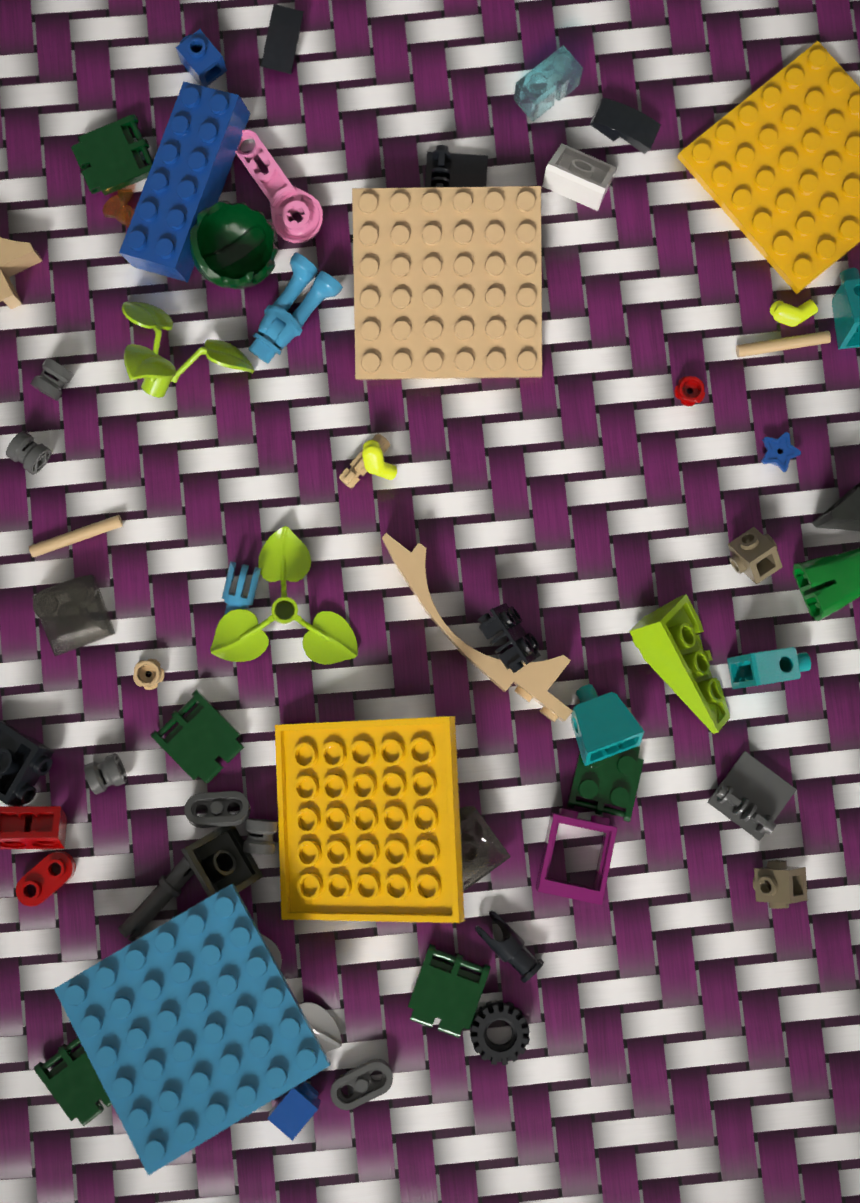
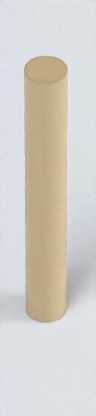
M829 331L741 344L736 345V354L739 358L826 344L831 342V335Z
M116 515L30 545L29 551L34 558L123 527L121 517Z

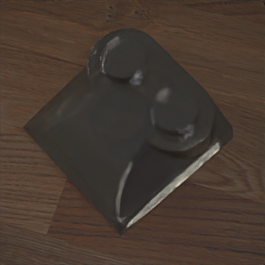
M92 574L73 578L44 589L32 596L33 610L41 620L55 656L116 634L98 583Z
M474 805L459 808L463 892L511 857Z

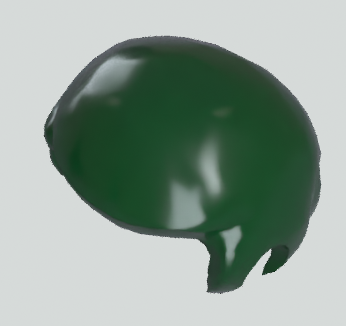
M219 201L209 208L205 207L197 214V222L190 230V250L194 265L205 279L220 287L243 289L255 286L262 282L276 266L274 259L278 248L275 245V227L271 222L266 221L261 211L250 209L245 202L231 204L228 201Z

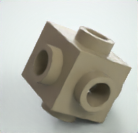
M755 527L728 543L732 555L729 558L732 567L737 573L746 574L755 584L760 583L783 567L775 541L770 535H763Z
M771 860L767 861L766 867L754 868L753 888L755 890L756 902H769V908L783 909L789 908V904L807 901L806 867L787 866V861Z

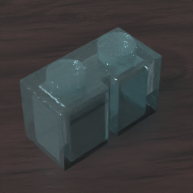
M563 45L516 82L514 101L534 122L554 106L555 98L559 102L580 85L583 67Z

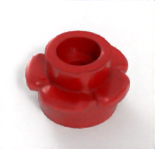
M685 376L678 381V385L674 389L675 397L680 399L681 404L685 406H694L695 403H700L705 397L704 384L697 377ZM687 389H692V394H688Z

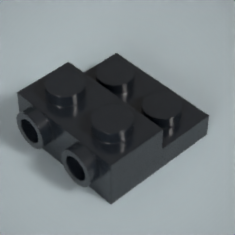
M0 720V801L10 806H23L31 802L35 797L36 788L34 786L39 777L45 775L51 769L53 762L50 758L54 751L33 737L24 735L3 720Z

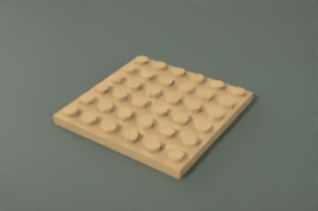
M541 186L352 188L355 379L541 378Z

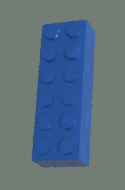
M183 81L119 251L134 268L189 282L194 268L190 250V230L196 224L197 214L201 210L218 203L236 155L235 151H237L242 138V130H245L251 114L240 95Z

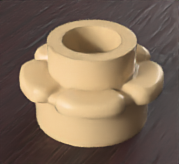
M155 659L139 661L134 667L133 679L136 685L139 687L143 686L146 690L157 688L158 683H161L165 676L164 670L160 667L161 664ZM148 671L152 673L151 677L146 676Z

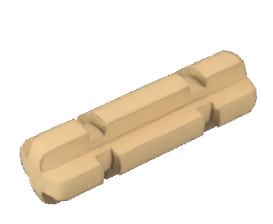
M376 434L371 439L376 440L380 444L383 454L390 447L389 441L380 434ZM363 449L350 463V469L346 467L339 475L340 480L349 488H354L360 481L358 477L360 475L364 476L367 473L362 457Z

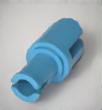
M230 561L222 599L227 603L224 615L232 610H245V608H249V605H253L261 568L255 567L248 596H244L243 591L249 565H242L236 592L231 593L230 590L237 562Z

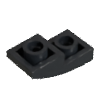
M277 4L273 5L261 67L292 74L304 14L303 11Z
M607 98L600 100L590 122L593 128L613 142L621 137L643 154L651 150L661 126L660 123L644 113Z

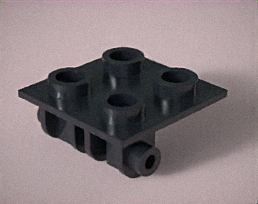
M438 145L434 152H427L425 187H486L488 156L451 153L446 145Z
M506 603L490 610L493 617L486 613L478 619L481 624L479 628L487 640L500 631H504L503 634L492 640L490 645H493L505 636L510 640L496 649V654L510 644L513 645V647L499 655L507 670L510 668L515 673L524 667L521 660L527 665L541 656L538 652V649H540L539 643L531 633L526 634L520 625L522 618L513 606L508 607Z

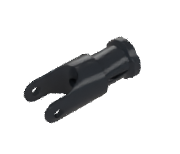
M490 911V917L502 931V941L494 940L479 926L475 927V931L504 963L509 962L521 975L520 980L523 983L527 982L540 970L544 961L541 958L536 959L524 946L525 941L496 912Z

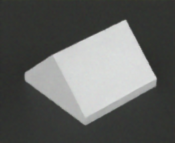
M561 144L546 167L542 187L598 211L617 167L565 144Z

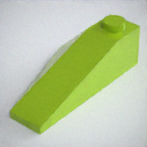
M687 594L644 616L629 632L644 660L704 725L715 734L719 733L730 719V713L720 682L717 678L712 677L709 661L713 660L710 650L704 651L699 636V633L704 632L701 621Z

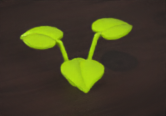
M127 301L123 303L122 312L128 320L138 326L153 329L155 332L153 351L145 346L136 344L127 345L124 351V363L130 380L144 378L141 388L147 394L158 398L164 397L170 382L177 383L179 376L201 355H206L210 361L220 366L254 373L252 364L238 348L225 341L215 339L206 340L205 347H200L176 371L174 365L169 360L158 355L162 335L161 329L172 330L173 321L170 316L162 309L148 303Z
M284 526L278 529L264 544L258 560V567L261 568L260 573L266 581L277 582L281 580V598H278L273 603L272 615L258 624L257 617L251 611L236 609L228 612L217 625L210 648L211 653L227 661H251L261 656L269 645L268 636L261 629L273 621L280 624H289L295 620L309 630L303 637L302 645L305 654L312 661L318 664L329 665L356 658L358 655L356 637L350 625L343 617L334 612L322 611L315 616L313 625H311L301 616L297 615L298 607L296 602L287 597L286 580L290 582L302 580L310 570L311 556L306 545L289 527Z

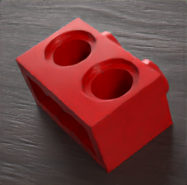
M0 807V849H65L67 816L62 807Z

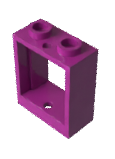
M560 808L559 814L551 812L535 888L538 892L602 905L617 827L609 825L610 819L601 816L591 815L590 820L578 818L579 812ZM559 823L604 833L593 887L548 877Z

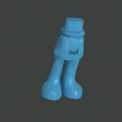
M297 252L294 253L290 260V266L293 271L290 282L272 305H268L264 310L265 315L259 325L258 333H254L253 337L255 340L248 349L267 364H269L275 354L280 355L281 349L287 346L296 336H300L306 320L325 298L335 297L343 289L342 285L331 275L320 271L312 288L293 314L289 313L288 310L318 273L316 266Z

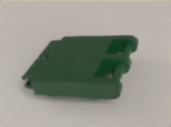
M129 115L79 136L80 143L71 147L79 167L83 170L82 174L91 194L102 191L104 196L148 177L153 160L148 151V141L143 139L137 126L139 121L136 115ZM129 128H132L137 139L136 142H134ZM140 152L143 153L148 166L144 165Z
M196 689L192 693L193 697L179 711L175 710L171 714L172 718L158 732L154 730L150 736L193 780L200 777L207 784L224 768L217 761V758L220 756L225 762L229 763L244 746L237 740L241 736L239 731ZM198 701L200 704L184 718L183 715ZM178 722L179 725L163 738V735Z
M634 747L587 766L584 765L579 750L567 807L574 808L575 805L595 810V814L602 815L603 812L623 817V821L630 822L644 763L643 759L638 758L640 747ZM578 796L597 801V803L593 804L577 800L576 797ZM604 804H611L618 807H623L625 809L624 811L606 807L604 806Z
M429 944L408 1003V1007L413 1009L410 1020L432 1028L435 1017L439 1018L438 1031L459 1038L463 1028L470 1029L491 966L484 964V966L464 960L463 955L457 954L453 956L435 949V945ZM433 955L445 959L447 961L453 962V965L446 963L441 959H435L433 958ZM460 966H464V967H466V968H469V969H472V970H474V971L480 972L481 974L479 975V974L474 973V972L471 971V970L462 969V968H460Z
M77 1037L68 1045H61L58 1048V1053L45 1063L39 1062L34 1066V1070L70 1121L77 1117L80 1123L85 1126L103 1112L104 1107L100 1103V1099L106 1107L111 1106L112 1103L83 1046L72 1053L71 1050L81 1043ZM59 1059H64L53 1069H51L50 1071L48 1070V1068L52 1066L55 1062H57Z

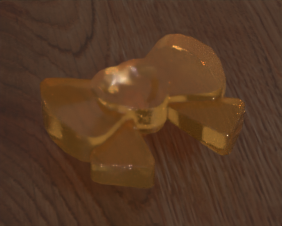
M120 189L117 191L118 195H114L106 201L102 211L104 217L116 218L128 230L135 209L132 210V207L127 205L133 192L131 189Z

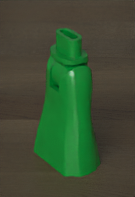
M860 548L793 565V576L810 615L816 621L828 617L860 597Z

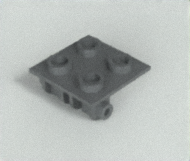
M744 751L707 803L760 841L765 833L770 834L775 829V819L797 789Z

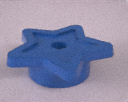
M788 432L782 434L778 439L770 437L762 439L766 450L761 462L763 464L776 465L783 472L788 470L790 459L801 454L799 449L791 445ZM782 449L783 453L778 454L777 450Z

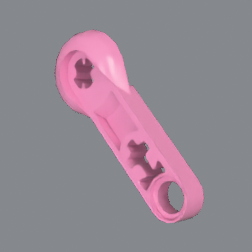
M242 130V138L235 153L270 201L272 223L276 233L282 239L291 243H305L313 239L323 224V210L319 201L311 194L290 183L254 131ZM244 140H255V147L251 152H241L240 146ZM259 157L269 170L266 175L261 172V169L255 162ZM295 212H298L303 218L299 223L292 216Z

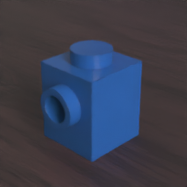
M200 29L194 34L185 36L176 47L181 63L200 86L207 87L227 72L223 56Z
M300 1083L283 1094L270 1110L267 1119L293 1141L319 1109L321 1100L317 1098L319 1096L318 1092L309 1083Z

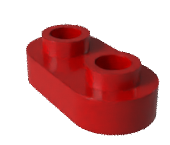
M57 851L47 855L18 881L16 885L18 900L30 907L45 902L73 877L76 870L75 860L64 851ZM54 863H58L61 866L60 874H55L52 871ZM29 884L34 885L36 888L34 896L29 895L27 892Z

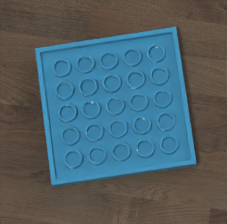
M234 884L225 887L54 988L148 1176L331 1065Z

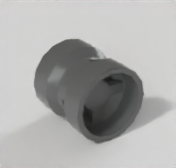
M46 358L42 365L43 371L40 375L35 376L30 384L43 394L58 401L62 395L64 384L70 383L74 374L54 360Z
M22 431L8 445L6 456L14 462H21L23 468L34 475L46 465L51 456V450L44 444L35 443L34 437Z
M116 753L105 757L103 762H92L84 766L87 782L95 795L105 792L111 785L120 786L127 783L124 765Z
M255 818L246 819L245 829L248 831V836L243 844V852L264 855L275 854L276 844L273 841V835L277 832L278 821Z

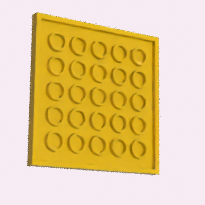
M817 41L679 152L677 157L796 295L860 243V87L822 44Z
M455 716L275 725L281 919L460 923L465 921Z

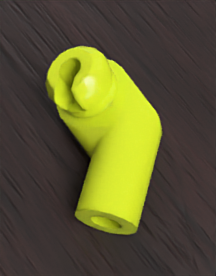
M811 299L798 307L784 303L781 300L775 301L770 307V314L774 320L790 327L799 325L818 312L816 304Z
M376 440L366 441L363 444L362 452L366 471L370 474L393 480L397 474V467L384 462L382 449Z

